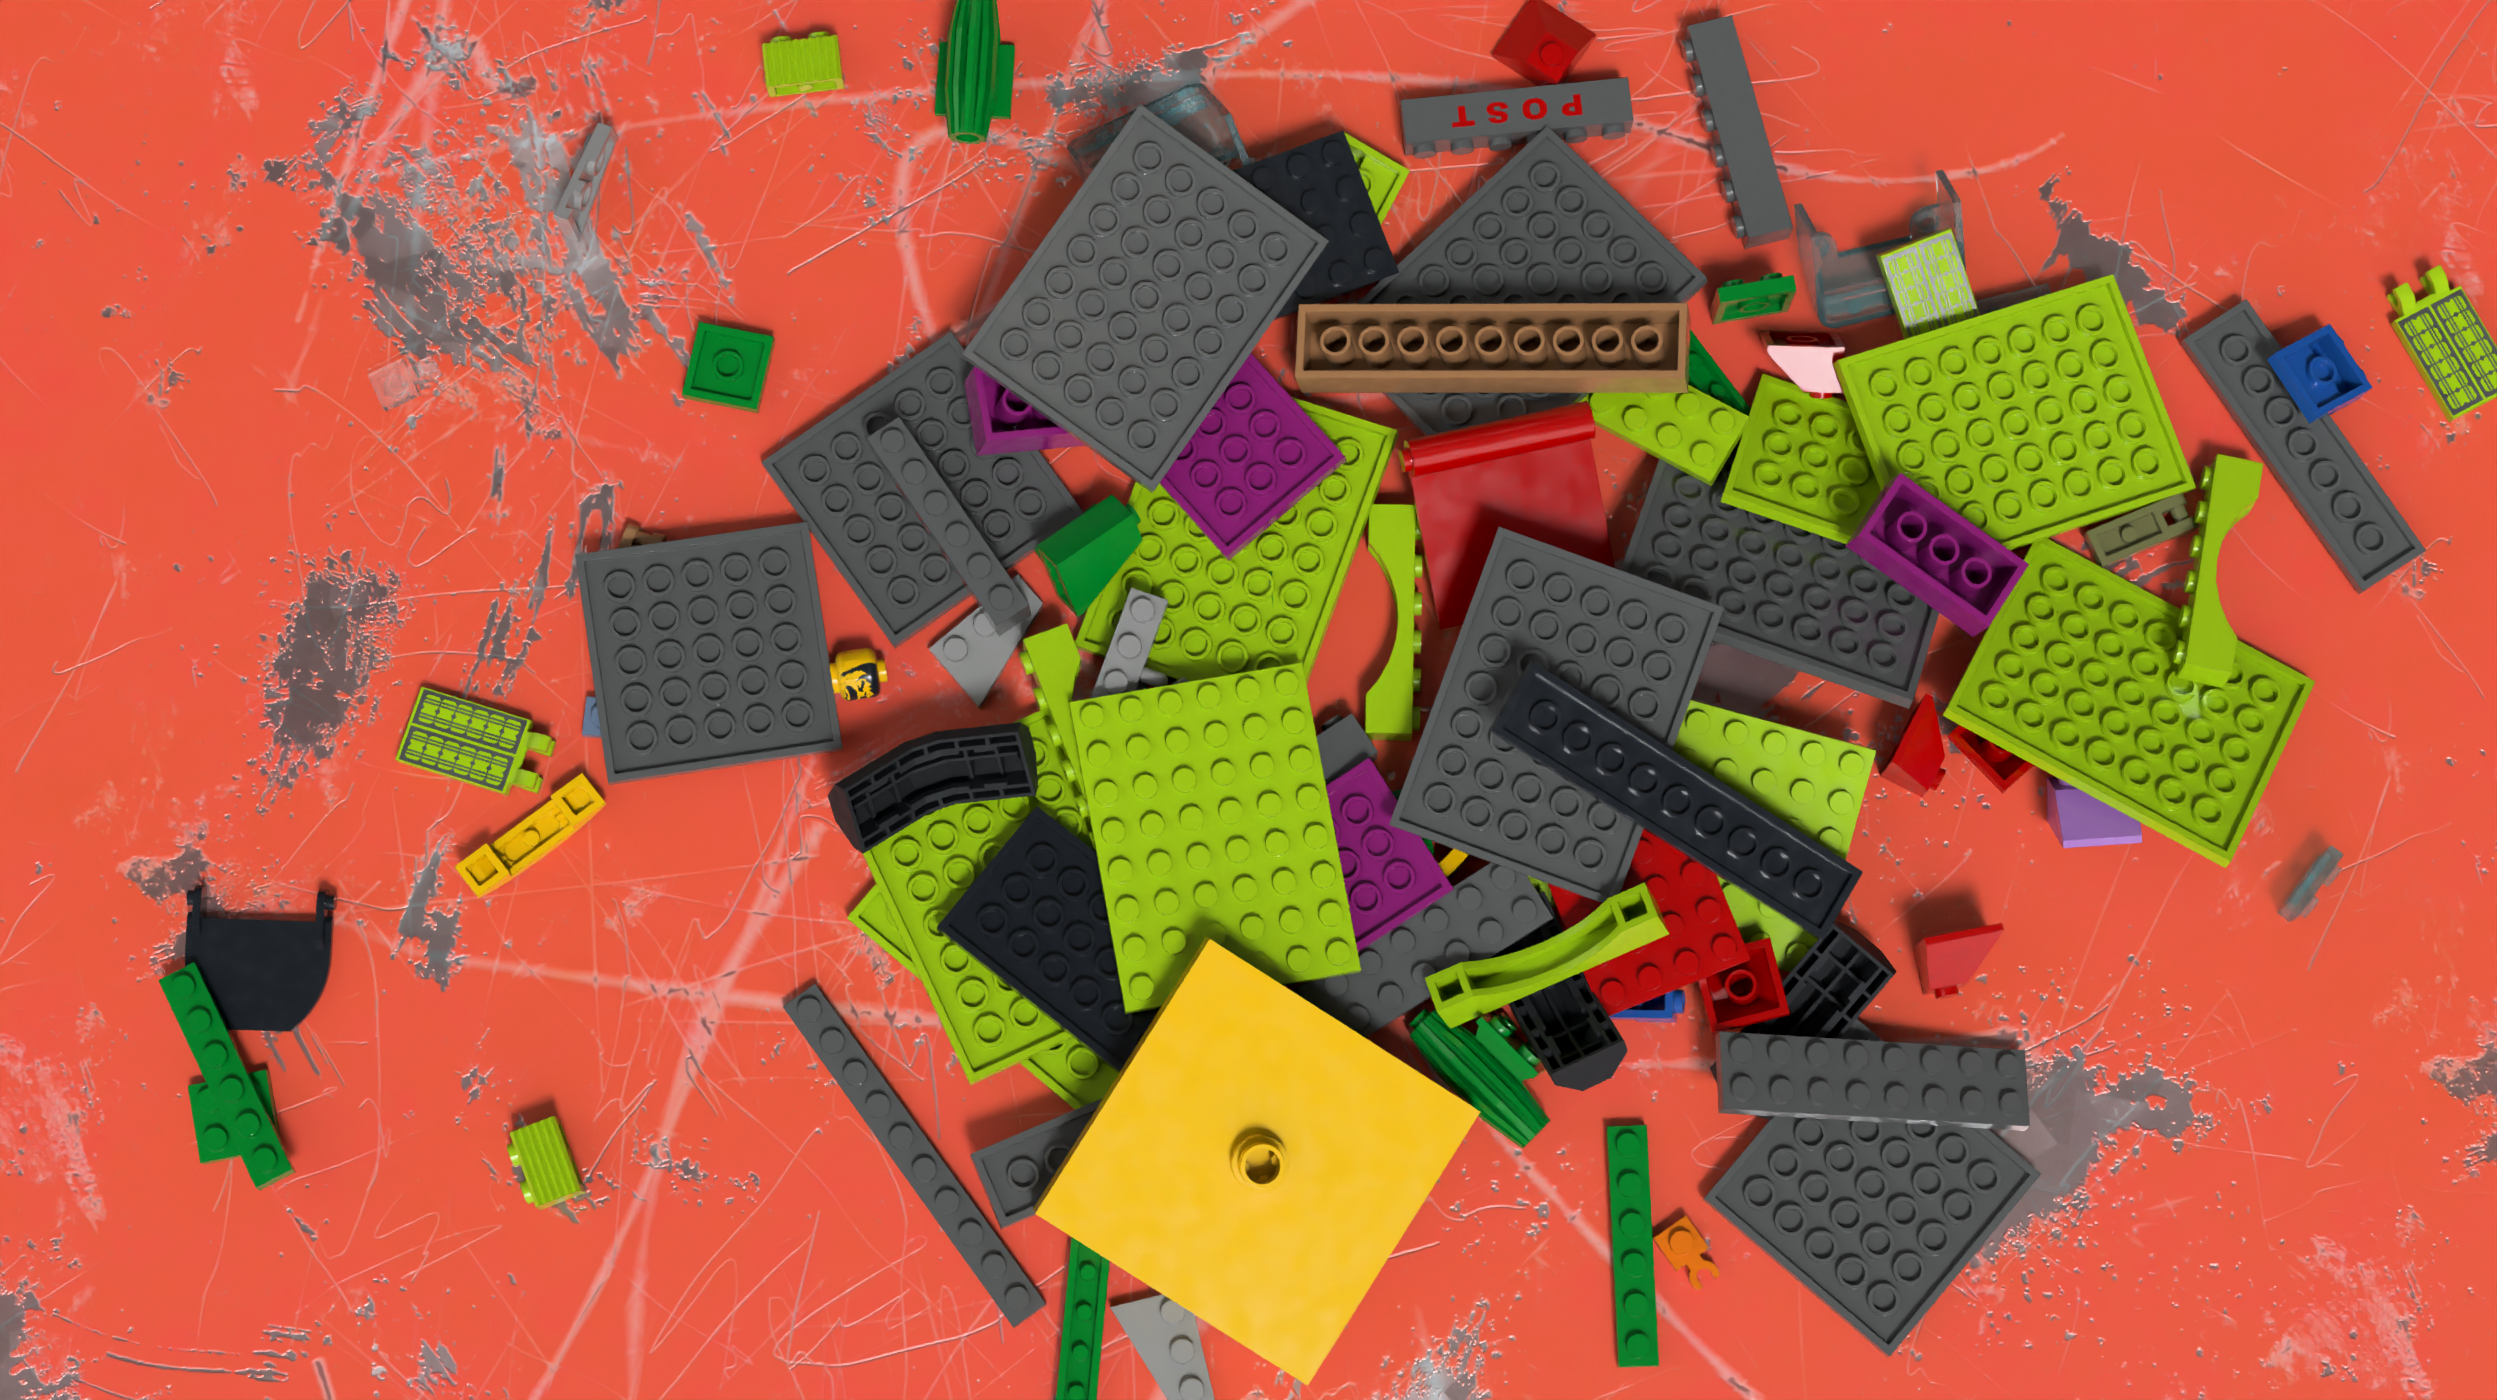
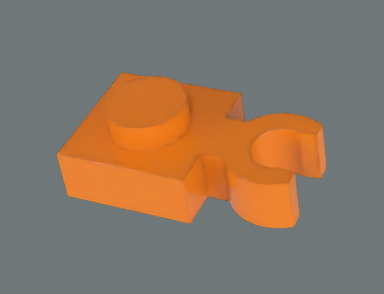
M1684 1216L1653 1238V1241L1675 1272L1686 1266L1689 1271L1688 1281L1696 1291L1703 1288L1697 1279L1699 1270L1705 1269L1709 1271L1714 1279L1720 1276L1716 1265L1710 1261L1703 1260L1700 1256L1709 1247L1687 1216Z

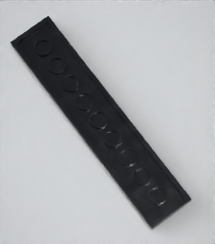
M1529 662L1488 730L1817 939L1824 940L1863 873L1860 869L1534 662Z

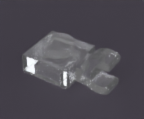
M431 356L418 361L410 367L401 358L367 374L378 400L386 412L420 396L421 394L416 385L428 383L443 376L437 362L433 361Z

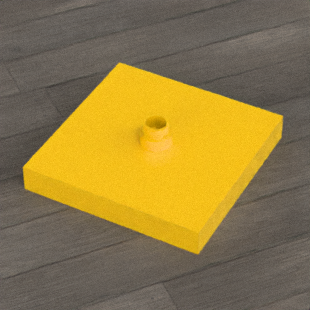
M1205 937L1033 1210L1042 1219L1308 1386L1481 1111L1213 940Z

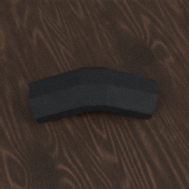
M1021 722L936 731L900 744L836 783L827 796L836 823L852 846L864 854L928 813L960 803L1036 796L1038 789L1036 751L1029 727Z
M1544 891L1539 893V895L1554 916V919L1494 957L1521 951L1563 932ZM1583 972L1509 1003L1523 1033L1552 1081L1557 1086L1584 1091L1610 1079L1628 1051L1621 1034L1595 993L1591 992Z
M1835 920L1824 940L1818 939L1782 982L1790 1015L1745 1026L1740 1033L1840 1039L1897 971L1883 952L1861 933ZM1715 1061L1714 1064L1710 1067V1070L1717 1083V1067ZM1755 1115V1116L1762 1117V1118H1766V1119H1769V1120H1772V1119L1775 1117V1116H1759V1115Z

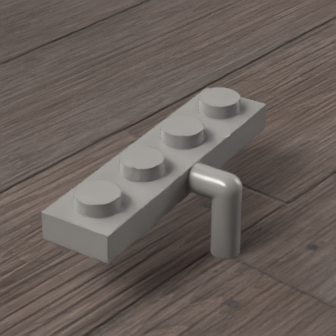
M1134 588L1130 589L1091 698L1137 691L1139 682L1151 685L1153 688L1168 685V678L1164 673L1145 667L1167 609L1168 600Z

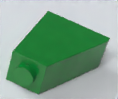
M1110 495L1036 545L1057 597L1077 617L1088 609L1143 540L1137 526L1141 522L1137 512L1129 503L1123 505L1113 495Z

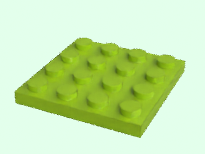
M1762 374L1748 415L1750 422L1741 436L1720 502L1847 544L1881 492L1848 402L1834 397L1827 399L1812 398L1809 396V392H1803L1796 384Z

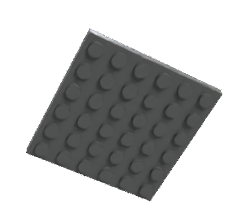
M952 332L943 336L761 462L803 522L808 521L809 531L895 649L971 595L870 450L867 437L897 417H900L1005 571H1008L1035 552L1036 545L1084 514L1038 450L976 455L964 385L966 378L975 366L961 357L964 349Z
M808 521L575 555L609 785L843 751Z
M1858 1019L1853 1022L1840 1038L1883 1041ZM1775 1116L1772 1120L1768 1121L1704 1197L1703 1201L1888 1358L2039 1178L2041 1173L1989 1129Z

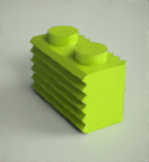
M814 32L808 35V39L802 38L800 40H793L789 36H778L772 38L770 43L762 44L766 88L769 97L845 89L841 48L837 35H830L828 32Z
M551 1116L510 1132L513 1143L507 1144V1150L514 1167L519 1165L522 1167L526 1180L520 1182V1187L527 1204L534 1202L536 1208L543 1210L586 1193L559 1118Z

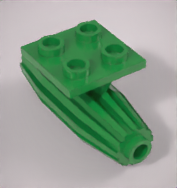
M956 0L947 34V42L940 41L935 116H946L948 137L952 141H957V143L980 144V142H985L992 119L1011 120L1015 45L1001 44L997 0Z
M1425 1008L1410 1023V1026L1414 1029L1410 1034L1412 1041L1436 1074L1463 1101L1481 1111L1478 1116L1484 1122L1523 1149L1550 1122L1549 1117L1523 1083L1524 1080L1533 1079L1546 1070L1529 1041L1525 1043L1515 1033L1518 1029L1517 1025L1503 1012L1497 1015L1494 1011H1491L1481 1016L1476 1021L1479 1027L1475 1035L1462 1025L1450 1029L1436 1009L1430 1013Z

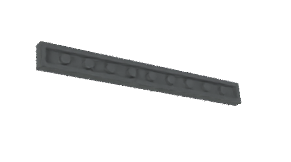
M816 984L784 1005L783 1008L1013 1328H1016L1047 1304Z

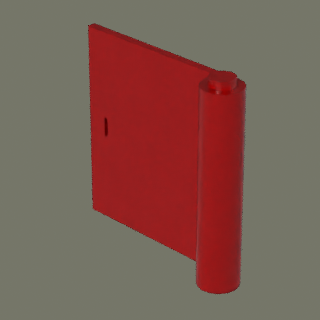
M1587 401L1404 441V448L1399 449V460L1403 472L1409 473L1440 630L1463 625L1499 527L1615 568L1591 439H1594L1596 435L1595 421Z

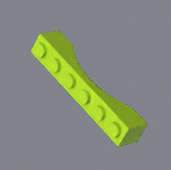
M2217 454L2211 466H2204L2199 488L2205 489L2204 500H2199L2194 516V523L2200 524L2199 533L2193 536L2189 549V557L2194 558L2193 570L2189 569L2186 574L2183 589L2185 593H2189L2188 605L2182 606L2178 620V627L2184 628L2182 640H2177L2173 653V663L2178 664L2176 678L2223 688L2233 672L2237 636L2229 625L2219 600L2216 583L2217 559L2225 535L2237 522L2249 514L2258 499L2263 463Z
M1373 504L1368 518V552L1379 564L1390 585L1396 605L1397 617L1396 641L1390 660L1378 681L1366 693L1365 733L1370 740L1411 741L1412 730H1420V707L1413 706V692H1420L1421 668H1413L1414 653L1421 654V630H1414V615L1421 616L1422 592H1415V578H1422V554H1415V540H1421L1415 505Z
M1066 623L1023 639L1024 652L1018 653L1025 674H1033L1037 688L1032 689L1039 710L1046 709L1050 717L1051 723L1046 725L1050 740L1054 747L1060 745L1064 753L1065 759L1060 760L1064 776L1068 783L1074 781L1078 789L1079 795L1074 796L1078 812L1082 819L1088 817L1090 820L1069 702L1073 701L1074 686L1081 667V657ZM1089 832L1088 836L1092 848L1096 852L1092 832Z
M1644 882L1608 898L1582 921L1542 943L1500 957L1460 962L1426 977L1425 981L1437 1013L1451 1029L1669 935V931L1656 899Z

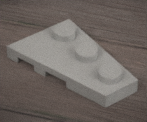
M598 123L594 132L588 134L584 143L582 157L553 214L566 239L580 242L618 140L611 126Z
M1016 575L1012 581L1028 602L1031 616L999 636L978 607L929 648L930 653L979 709H981L991 688L1002 675L1017 646L1021 644L1043 608L1041 600L1019 575Z
M1163 1294L1110 1307L1167 1400H1215L1195 1316L1192 1312Z

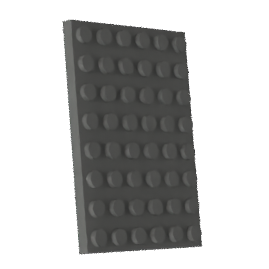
M1140 104L966 347L961 357L1152 493L1329 241Z
M1546 126L1397 265L1399 273L1382 279L1356 304L1686 303L1708 281L1707 277L1558 135ZM1589 393L1383 394L1426 436L1578 403Z
M1740 440L1737 442L1712 486L1659 459L1621 571L1724 607L1713 637L1715 642L1890 703L1910 708L1939 615L1938 611L1847 548L1846 544L1720 502Z
M1499 527L1389 825L1600 903L1619 894L1643 828L1488 730L1529 662H1534L1672 750L1724 607Z

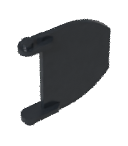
M196 885L194 890H188L186 897L187 905L193 907L192 912H188L185 967L193 962L199 966L228 1030L293 1031L315 1008L328 981L332 960L334 926L333 917L329 915L330 910H336V894H330L328 889H319L316 904V922L206 918V886Z

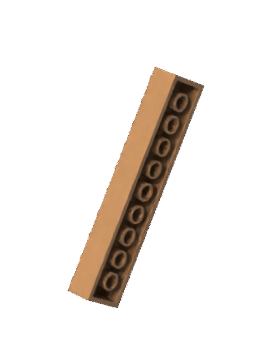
M1688 303L1299 304L1295 379L1302 393H1688L1690 314Z

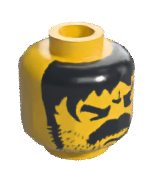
M871 648L840 652L836 655L835 663H830L834 694L840 693L841 697L846 701L876 697L880 694L881 683L888 682L885 659L877 660L876 654Z

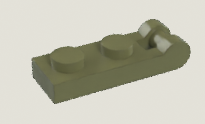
M2183 493L2170 496L2086 531L2083 536L2097 565L2102 568L2108 567L2198 529V524L2194 523V517H2189L2185 509L2187 502ZM2170 513L2175 524L2168 526L2163 514Z

